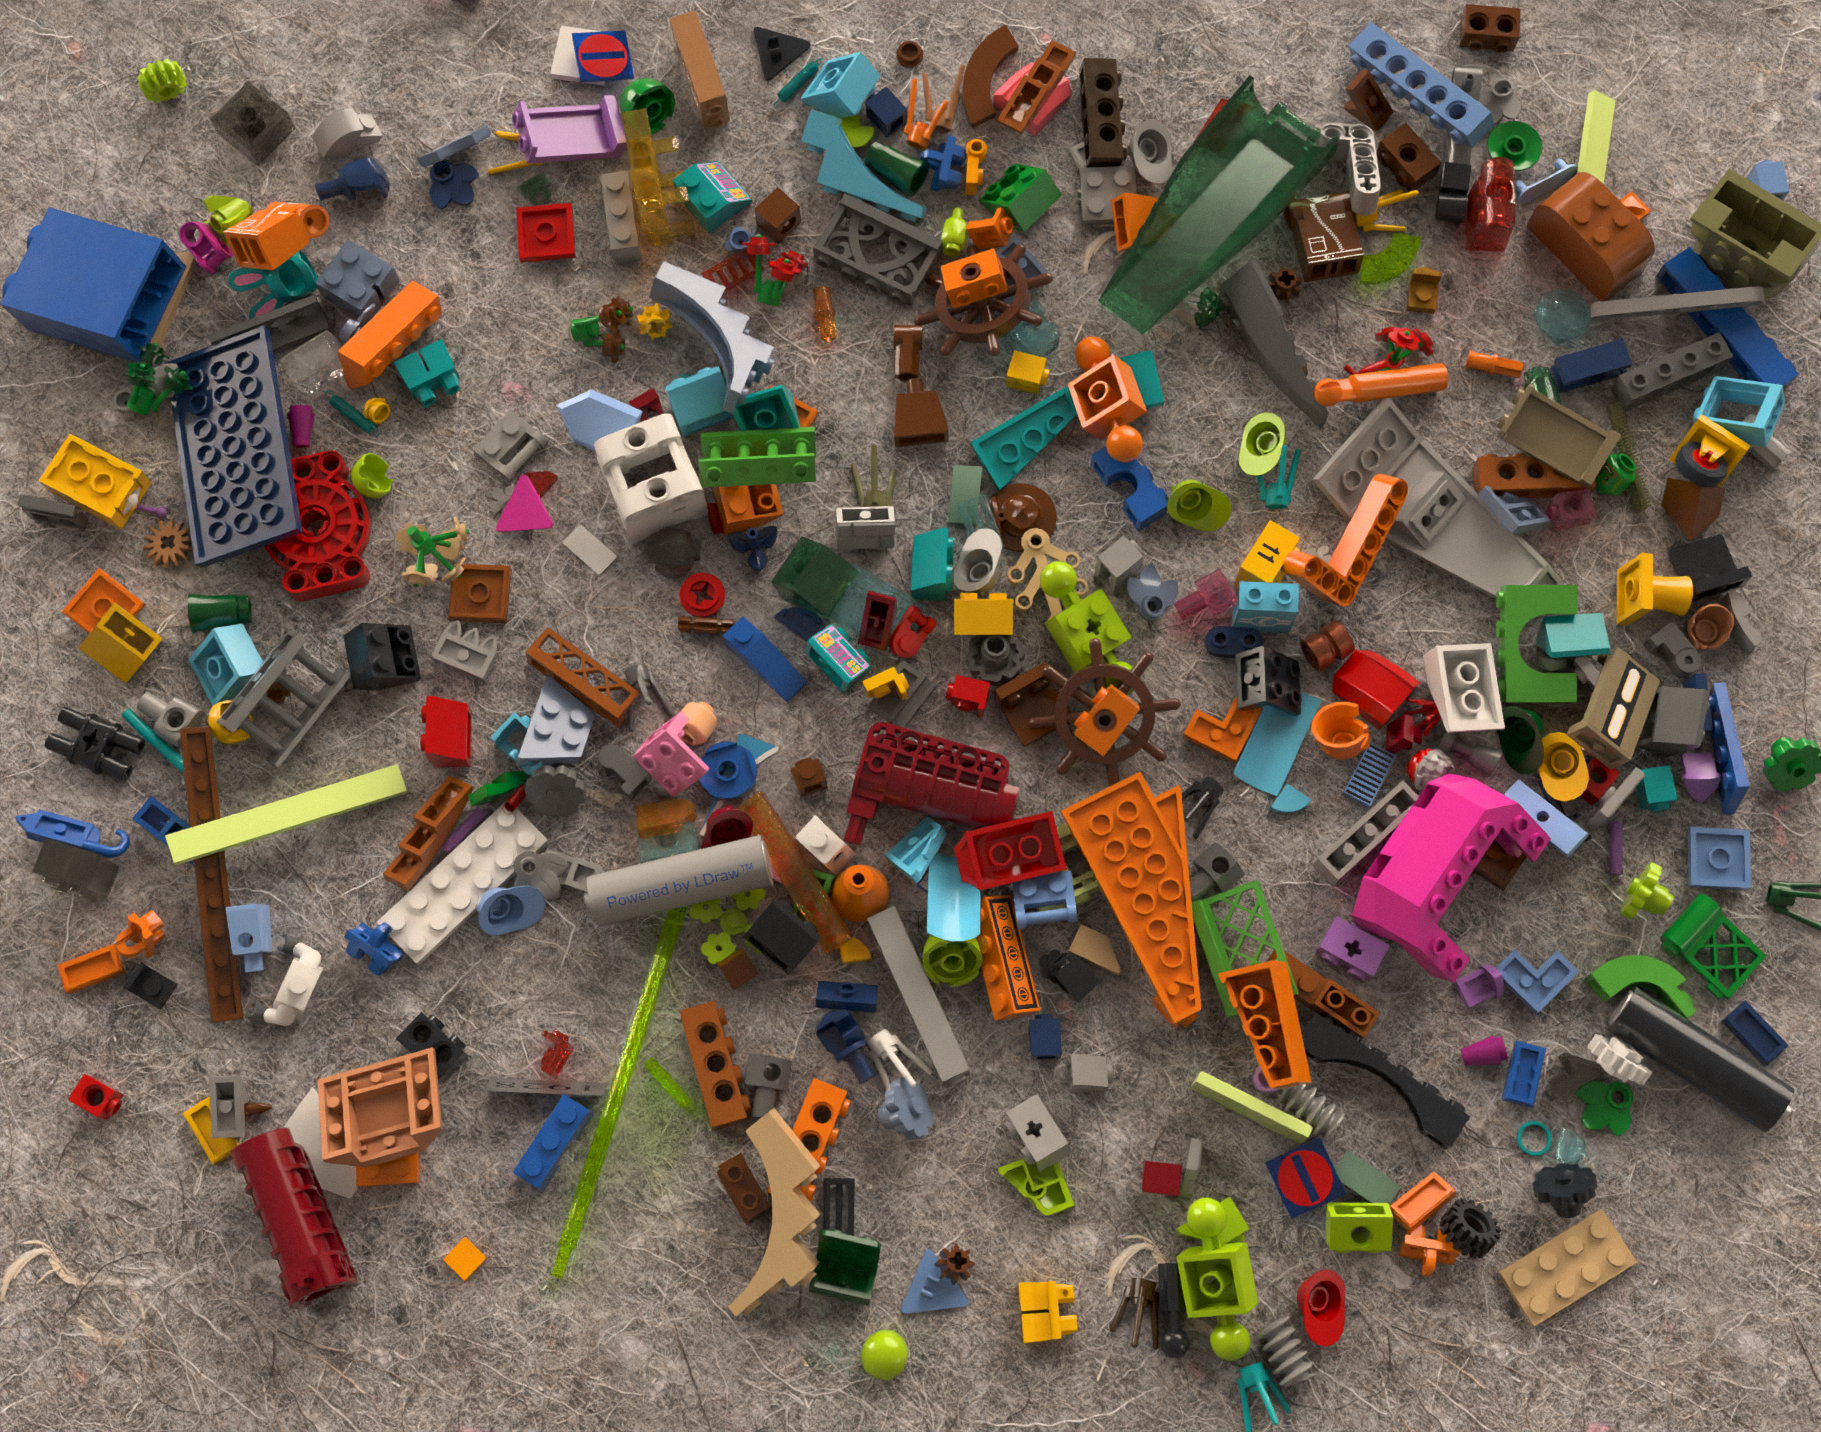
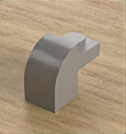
M353 107L341 109L327 116L312 135L323 158L347 157L355 143H377L383 136L372 114H356Z

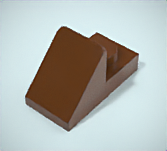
M1361 70L1345 89L1351 99L1344 106V109L1374 131H1378L1394 112L1369 70Z

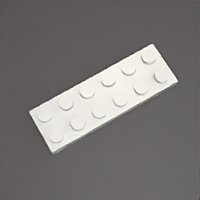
M504 802L377 921L379 925L386 922L392 927L389 936L418 966L477 911L476 904L480 902L482 896L492 888L503 887L516 874L513 863L519 853L526 850L539 853L549 843L546 837L517 808L513 813L507 811L503 806L506 803Z

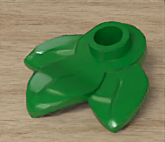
M1591 1081L1582 1085L1576 1091V1096L1587 1104L1582 1115L1584 1128L1597 1130L1608 1125L1612 1133L1617 1137L1627 1131L1632 1120L1629 1108L1634 1101L1633 1092L1628 1085L1622 1082H1613L1607 1085L1600 1081ZM1614 1092L1622 1096L1620 1103H1616L1613 1100L1612 1095Z

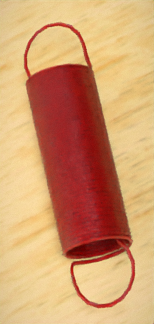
M717 503L707 504L709 522L712 533H714L713 536L717 533L720 534V532L723 533Z
M521 784L503 805L507 811L513 813L526 797L525 786Z

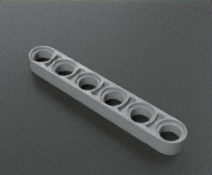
M1745 287L1595 302L1590 305L1591 319L1610 320L1756 306L1765 302L1764 288Z

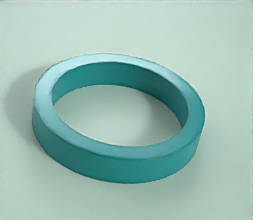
M1530 1121L1518 1129L1516 1141L1519 1148L1525 1154L1539 1156L1550 1148L1552 1135L1548 1127L1543 1123ZM1529 1125L1539 1126L1546 1133L1547 1144L1539 1152L1529 1151L1522 1144V1131Z

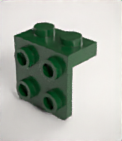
M835 1229L821 1230L816 1258L819 1264L814 1269L816 1275L811 1279L809 1292L869 1306L877 1275L881 1244L866 1236H851Z

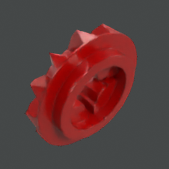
M709 573L691 575L683 582L679 592L683 609L692 616L703 618L712 614L715 615L724 605L726 595L722 582L716 576ZM707 588V594L711 600L703 599L698 605V596L694 592L702 593Z

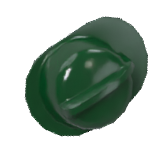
M1507 707L1502 709L1505 729L1497 730L1506 762L1513 770L1520 774L1536 772L1542 766L1544 760V747L1542 743L1544 724L1541 718L1535 712L1530 711L1528 707Z

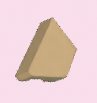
M1081 924L1068 953L1076 954L1081 959L1119 976L1121 969L1108 936Z

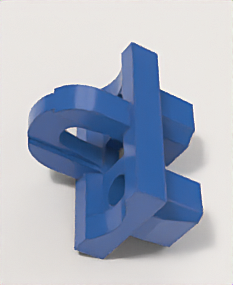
M948 135L946 143L939 145L938 152L925 150L920 154L919 160L928 162L929 169L934 170L930 190L938 192L942 187L955 190L960 184L962 174L950 169V164L961 166L966 157V149L955 144L956 137Z
M386 922L380 926L378 925L374 930L361 923L354 930L349 929L344 938L349 940L345 952L355 959L364 957L365 953L372 957L368 968L378 976L385 973L391 965L400 961L405 954L387 940L392 927Z

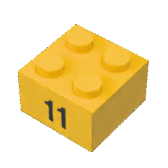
M1270 520L1241 564L1234 585L1239 588L1240 581L1282 583L1281 581L1286 574L1283 568L1284 560L1291 551L1296 550L1300 552L1301 549L1297 548L1300 537Z

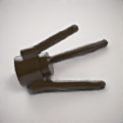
M1132 1278L1131 1286H1125L1124 1296L1110 1331H1116L1131 1298V1304L1137 1306L1131 1346L1136 1348L1140 1336L1144 1307L1149 1308L1151 1303L1153 1349L1156 1350L1159 1348L1157 1306L1159 1293L1155 1292L1156 1282L1141 1278Z

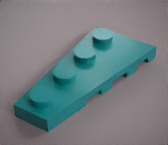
M1066 386L970 442L971 448L998 491L1004 488L1078 415L1070 390Z

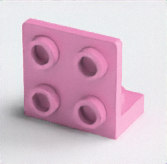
M682 711L649 735L633 755V758L673 797L677 796L709 771V767L680 739L685 733L682 728L689 720Z

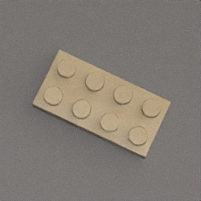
M1599 1209L1497 1273L1531 1327H1535L1636 1264L1637 1261L1604 1210Z

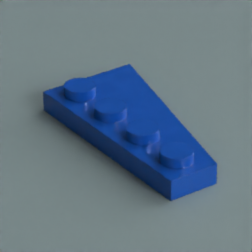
M1713 683L1709 693L1713 724L1711 736L1716 770L1721 776L1719 791L1723 814H1735L1750 786L1726 684Z

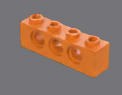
M813 1078L792 1131L802 1143L810 1136L816 1137L819 1140L818 1149L810 1153L820 1165L814 1173L822 1175L828 1161L824 1154L828 1145L834 1146L840 1129L835 1127L840 1116L846 1117L851 1101L847 1099L848 1091ZM820 1108H826L831 1112V1118L823 1124L814 1120V1114ZM813 1181L805 1188L797 1185L811 1202L817 1188L812 1185ZM769 1185V1188H768V1190H767V1193H768V1195L772 1196V1195H771L770 1185Z

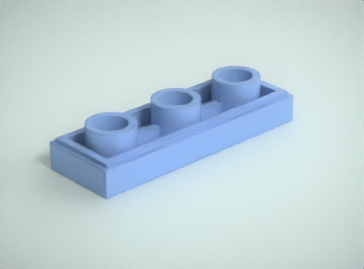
M1519 779L1504 794L1524 808L1551 838L1548 843L1567 858L1588 837L1586 831ZM1542 817L1548 818L1545 822L1538 821Z

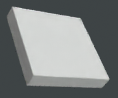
M561 26L550 73L551 78L605 86L607 77H599L588 72L582 66L578 52L581 43L589 36L606 34L615 38L614 33ZM612 51L581 53L582 60L611 59Z

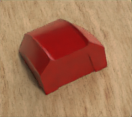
M1355 650L1334 675L1332 692L1343 702L1358 704L1359 715L1380 731L1404 700L1413 693L1420 682L1391 661L1371 650Z

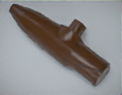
M265 1103L244 1104L245 1121H248V1116L272 1109V1105Z

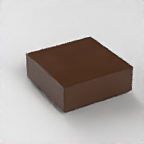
M743 948L717 963L733 990L759 975Z

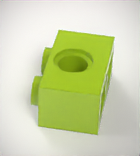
M1326 1203L1325 1238L1329 1251H1336L1338 1253L1366 1251L1374 1254L1382 1251H1391L1393 1215L1388 1203ZM1357 1227H1365L1360 1232H1353Z

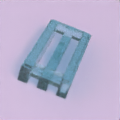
M985 494L957 504L968 536L974 533L975 530L967 512V506L971 507L978 528L986 529L976 504L980 502L989 528L996 531L1001 537Z

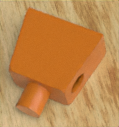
M1123 193L1111 199L1117 252L1158 243L1168 238V230L1176 229L1178 225L1176 213H1166L1165 203L1162 198Z

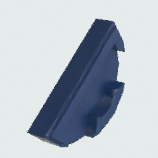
M805 606L785 608L774 616L775 620L805 642L825 628L819 615L814 610Z

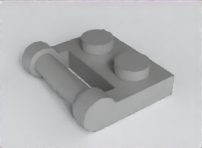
M510 410L473 448V452L505 480L511 482L516 477V471L539 447L543 448L549 441L541 432L535 430L513 410ZM527 437L531 439L507 465L502 464Z

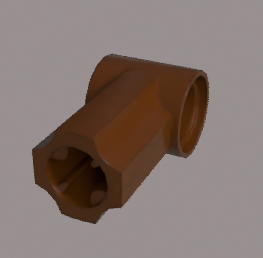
M894 325V350H896L894 362L895 379L907 382L910 379L919 378L920 351H922L923 325Z

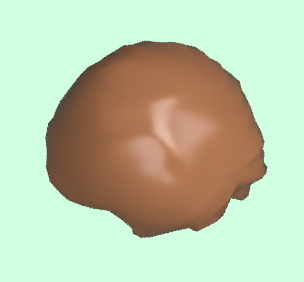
M1709 604L1699 608L1690 616L1687 623V633L1691 644L1696 650H1705L1707 648L1711 650L1719 649L1730 637L1734 626V616L1727 608L1718 604Z

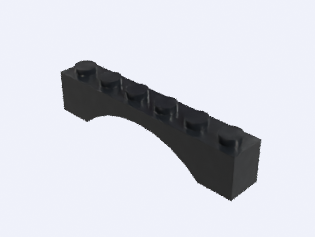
M1315 1012L1301 1031L1305 1053L1308 1058L1316 1063L1334 1062L1350 1064L1382 1078L1406 1102L1415 1118L1419 1133L1444 1150L1453 1145L1470 1118L1464 1112L1466 1110L1464 1106L1455 1100L1450 1099L1447 1101L1439 1096L1440 1091L1427 1082L1421 1084L1412 1078L1414 1074L1408 1068L1400 1064L1396 1067L1387 1061L1388 1056L1375 1047L1369 1049L1361 1043L1362 1038L1350 1030L1344 1032L1335 1026L1337 1022L1327 1014L1321 1013L1319 1015Z

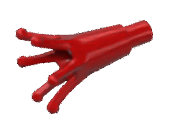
M1407 697V702L1416 703L1423 707L1412 711H1405L1404 714L1410 716L1424 713L1426 718L1416 727L1420 730L1424 725L1430 723L1423 732L1424 736H1429L1430 730L1442 719L1434 699L1422 700Z

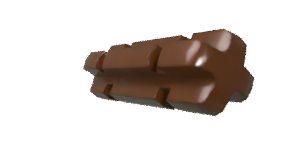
M681 616L678 619V631L691 632L692 630L694 633L718 634V632H721V634H725L735 624V621L733 619H722V621H719V618L703 617L692 619V617Z

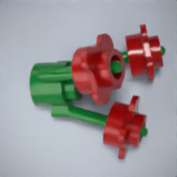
M757 234L756 237H750V242H742V245L747 246V254H756L755 286L753 292L759 293L757 301L772 306H779L787 282H791L794 274L799 275L803 267H807L808 264L803 261L805 257L799 251L789 250L788 254L783 252L780 255L783 258H779L775 262L769 261L768 264L772 268L771 275L777 280L765 279V283L762 284V255L770 254V246H775V243H767V237H761L760 234Z

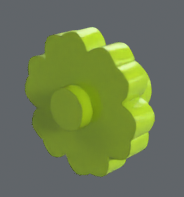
M1651 861L1638 878L1634 877L1626 889L1628 895L1620 909L1621 915L1632 920L1641 908L1652 915L1658 914L1663 916L1666 913L1674 896L1668 893L1669 889L1657 883L1662 873V867Z

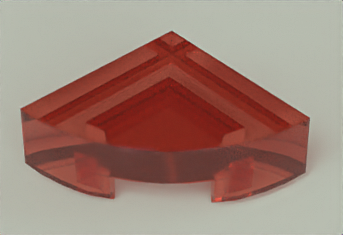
M546 470L523 474L529 477L540 499L558 480L556 474Z

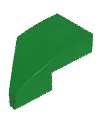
M504 772L492 780V784H484L468 795L471 807L491 803L509 793L527 779L525 772Z

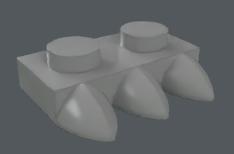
M460 621L452 622L443 631L431 658L434 661L485 682L497 658L496 637L492 635L478 646L479 632L477 628L469 630L460 638L462 630Z

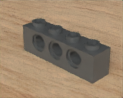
M1719 332L1619 375L1611 390L1618 402L1623 403L1620 406H1624L1622 409H1625L1623 412H1626L1723 370L1732 359L1733 354Z

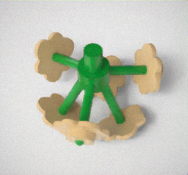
M457 516L454 517L455 529L444 530L440 535L431 537L425 526L421 524L414 526L412 523H407L404 529L396 533V539L401 543L400 550L403 552L409 551L412 555H417L416 565L407 567L406 572L401 574L402 579L408 581L410 586L425 587L429 583H434V580L438 578V566L424 562V556L432 554L449 570L443 576L442 583L448 579L454 581L456 578L461 577V573L464 571L461 565L466 558H461L454 566L447 561V559L456 560L460 555V549H465L464 541L469 540V530L466 529L465 523H459Z

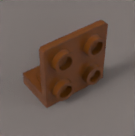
M1047 662L995 689V701L1024 747L1057 730L1056 726L1037 729L1029 726V720L1032 717L1053 715L1055 713V703L1059 692L1053 682L1042 673L1043 668L1048 665Z

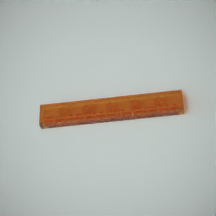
M757 792L737 809L746 812L752 818V834L754 836L762 835L767 846L771 865L804 919L811 922L818 929L817 934L821 936L819 943L825 953L832 954L853 938L765 793Z

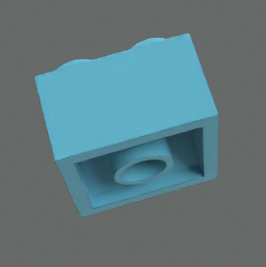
M862 52L827 60L800 99L803 103L837 118L853 117L862 109L861 104L865 98L875 90V84L881 75Z
M243 624L213 628L188 659L212 706L221 701L234 699L263 663Z

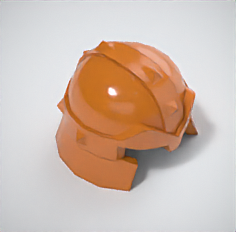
M1334 702L1324 706L1315 714L1312 720L1311 731L1320 749L1328 756L1337 760H1348L1369 748L1370 736L1367 724L1353 718L1359 716L1358 704Z

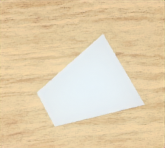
M312 1087L283 1128H289L295 1143L302 1145L306 1150L321 1188L350 1199L358 1189L356 1186V1166L325 1163L322 1160L319 1097Z

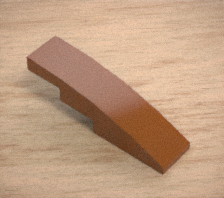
M1051 40L1041 58H1037L1028 75L1024 74L998 117L997 122L1022 134L1062 80L1076 57V51Z
M448 776L413 816L416 825L398 844L401 853L382 873L386 881L406 891L410 890L429 866L452 831L469 799L468 795L473 791L472 785L453 776Z

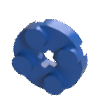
M731 741L719 742L708 748L702 761L709 767V771L699 780L704 790L714 799L724 801L737 800L755 787L757 765L752 753L748 749ZM729 764L730 768H736V771L732 773L730 778L720 776V772L724 771L723 766Z

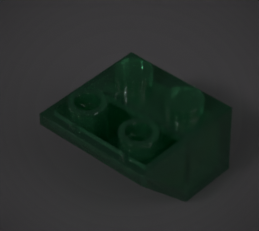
M801 536L771 583L784 601L828 618L858 574V571L824 544Z

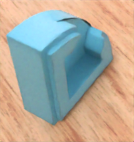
M1286 784L1270 810L1280 814L1294 813L1303 810L1312 799Z

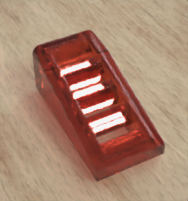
M747 248L703 271L701 275L703 278L716 283L712 274L717 272L721 282L726 287L725 293L755 277L756 254H747ZM747 256L754 269L750 272L742 259ZM737 262L743 276L739 277L732 263ZM727 267L734 281L729 283L722 268Z

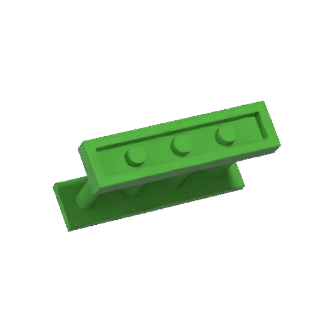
M815 427L701 432L703 459H699L698 463L702 488L816 482Z

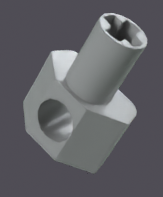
M149 692L142 695L137 704L139 711L156 720L153 727L154 733L178 748L181 746L179 730L181 728L198 727L203 714L202 710L180 697H174L168 704ZM184 717L183 724L174 728V722L178 718Z

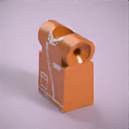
M274 201L267 206L266 210H259L223 233L239 267L274 270L307 246L311 238L321 237L327 231L330 219L328 212L320 205Z

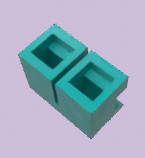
M442 339L419 350L429 371L424 367L417 351L394 362L414 400L418 399L424 408L435 404L437 399L433 391L443 387L447 396L461 390L458 381L460 376Z

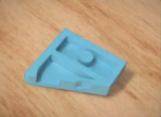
M927 816L884 856L893 866L915 883H918L947 833L941 825Z

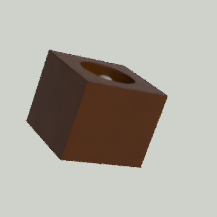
M778 187L754 209L757 226L777 244L801 223L800 206Z

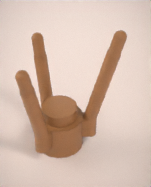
M964 64L960 65L949 106L946 107L934 129L936 132L948 133L952 130L953 117L960 95L959 89L965 70ZM924 72L922 78L926 106L925 121L931 122L941 105H937L935 110L932 111L928 74Z

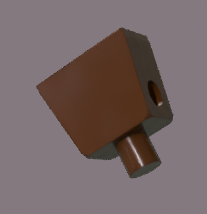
M914 378L906 382L907 393L896 396L895 448L948 442V426L937 392L935 390L924 391L922 379Z

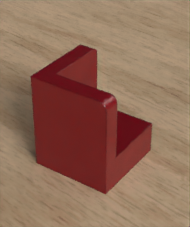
M1153 1161L1143 1162L1142 1191L1162 1194L1164 1197L1176 1199L1179 1196L1182 1165Z

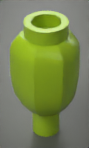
M958 207L953 208L952 217L945 221L941 233L943 252L949 257L959 256L960 251L967 246V224L962 219L963 209Z

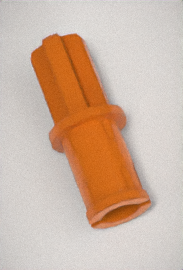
M1469 350L1465 368L1490 372L1491 376L1495 373L1520 378L1524 363L1498 357L1496 353L1495 356Z

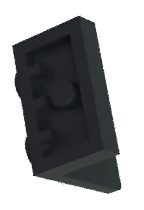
M1722 534L1678 546L1668 551V556L1676 576H1688L1692 581V602L1725 593L1732 589L1741 588L1752 577L1748 566L1737 569Z
M1264 645L1235 654L1237 709L1246 712L1270 705L1293 716L1301 715L1302 696L1299 680L1301 671L1297 660Z

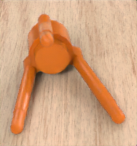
M914 78L912 79L907 122L903 133L908 135L907 144L919 150H926L932 133L948 105V101H943L930 125L919 121L916 122V125H912L917 92V79Z

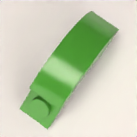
M1642 955L1619 957L1605 963L1584 978L1602 1002L1610 999L1623 988L1636 986L1650 990L1658 996L1664 1005L1686 1019L1696 1012L1691 997L1685 991H1680L1677 988L1686 979L1675 968L1653 957Z

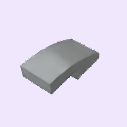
M1732 589L1720 600L1721 606L1727 608L1734 616V626L1731 634L1741 649L1748 654L1764 639L1745 619L1753 610Z
M547 848L546 852L552 851L561 855L570 865L567 870L557 875L560 885L579 892L588 893L587 877L601 873L603 867L576 856L573 858Z

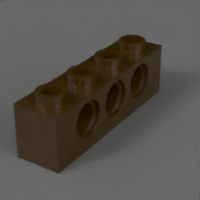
M1084 58L1079 69L1086 168L1120 166L1122 160L1125 161L1127 157V145L1122 143V136L1125 132V120L1120 117V111L1123 108V95L1119 94L1118 86L1121 84V70H1117L1116 59ZM1098 88H1102L1106 92L1100 91ZM1101 137H1105L1109 141H1104Z

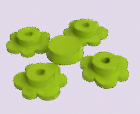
M764 888L731 895V898L736 900V907L738 909H728L723 914L722 908L719 906L721 903L720 898L691 905L689 914L694 920L701 919L702 923L708 924L711 922V919L720 918V926L724 932L718 935L709 934L707 937L708 942L703 943L701 946V953L708 957L710 964L714 965L735 952L736 946L730 943V935L739 934L743 930L746 933L753 925V923L746 925V916L742 911L747 910L749 907L751 909L759 907V901L765 898ZM745 893H750V896L746 897ZM703 906H708V909L704 910ZM746 940V945L748 947H754ZM720 947L722 950L717 951L716 948ZM754 947L756 952L761 953L758 949Z

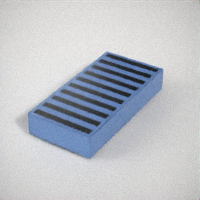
M1369 742V748L1363 753L1342 795L1369 808L1396 755Z

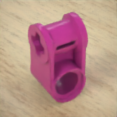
M186 222L181 226L179 231L181 242L196 258L198 264L209 274L214 275L219 265L226 259H231L234 256L230 247L221 240L209 224ZM196 229H198L200 233L199 239L197 241L194 237Z

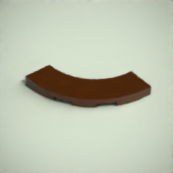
M1006 25L992 32L980 43L972 54L965 70L963 104L967 119L972 128L996 117V110L990 96L991 80L1001 63L1017 52L1019 48Z

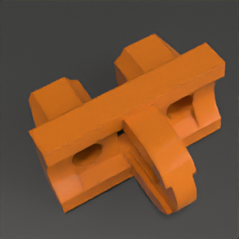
M153 910L141 918L134 912L127 917L128 928L118 935L116 948L122 956L127 958L135 957L144 951V956L149 959L155 955L154 945L165 938L161 929L164 927V924ZM129 939L137 943L131 947L125 945Z
M1420 1225L1411 1233L1408 1230L1406 1231L1399 1246L1398 1256L1422 1260L1421 1274L1431 1277L1433 1271H1435L1436 1262L1454 1265L1461 1249L1457 1251L1453 1249L1454 1244L1452 1242L1447 1243L1445 1240L1447 1235H1442L1441 1229L1437 1230L1435 1240L1425 1238V1226Z

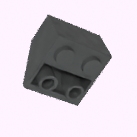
M1665 686L1657 688L1637 747L1666 757L1700 747L1705 736L1703 728L1705 716L1710 706L1708 702L1710 691L1706 689Z

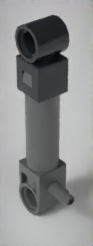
M1455 65L1451 82L1479 102L1483 69ZM1458 115L1454 119H1461L1464 115ZM1447 131L1435 220L1463 223L1468 201L1467 193L1472 165H1470L1472 149L1464 143L1462 145L1457 144L1450 137V132Z

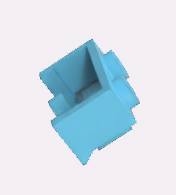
M514 712L490 738L502 752L516 763L531 719L526 715L521 718ZM526 761L525 765L518 766L532 777L533 771L544 765H542V761Z

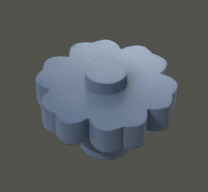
M905 1078L891 1082L890 1089L885 1091V1102L878 1109V1118L881 1125L885 1129L896 1130L900 1135L904 1133L908 1140L919 1139L928 1135V1128L933 1126V1111L928 1105L927 1093L919 1083H916L915 1087H911Z

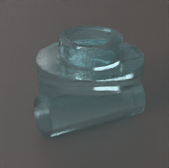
M1562 1128L1554 1159L1568 1165H1575L1585 1156V1140L1573 1134V1131Z

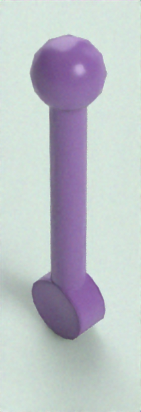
M138 504L135 508L156 514L159 518H163L167 514L166 509L163 507L156 509Z

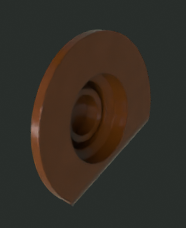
M1016 483L1002 488L991 496L996 532L1001 537L1002 548L1024 552L1021 540L1024 533L1032 528L1044 530L1049 538L1052 536L1057 522L1056 508L1052 499L1042 489L1031 484ZM1032 538L1030 540L1035 546L1041 544L1039 538Z

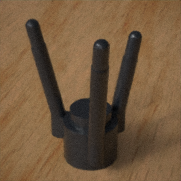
M1205 777L1201 783L1195 781L1190 788L1181 793L1182 800L1195 793L1193 799L1196 803L1184 817L1185 822H1188L1201 807H1207L1193 834L1195 839L1199 837L1213 810L1220 803L1218 798L1224 792L1222 786L1211 777Z

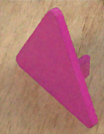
M522 475L498 521L496 526L498 532L550 529L554 526L550 515L528 476Z

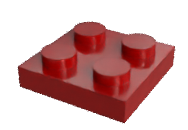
M572 203L516 208L518 249L521 263L576 258Z

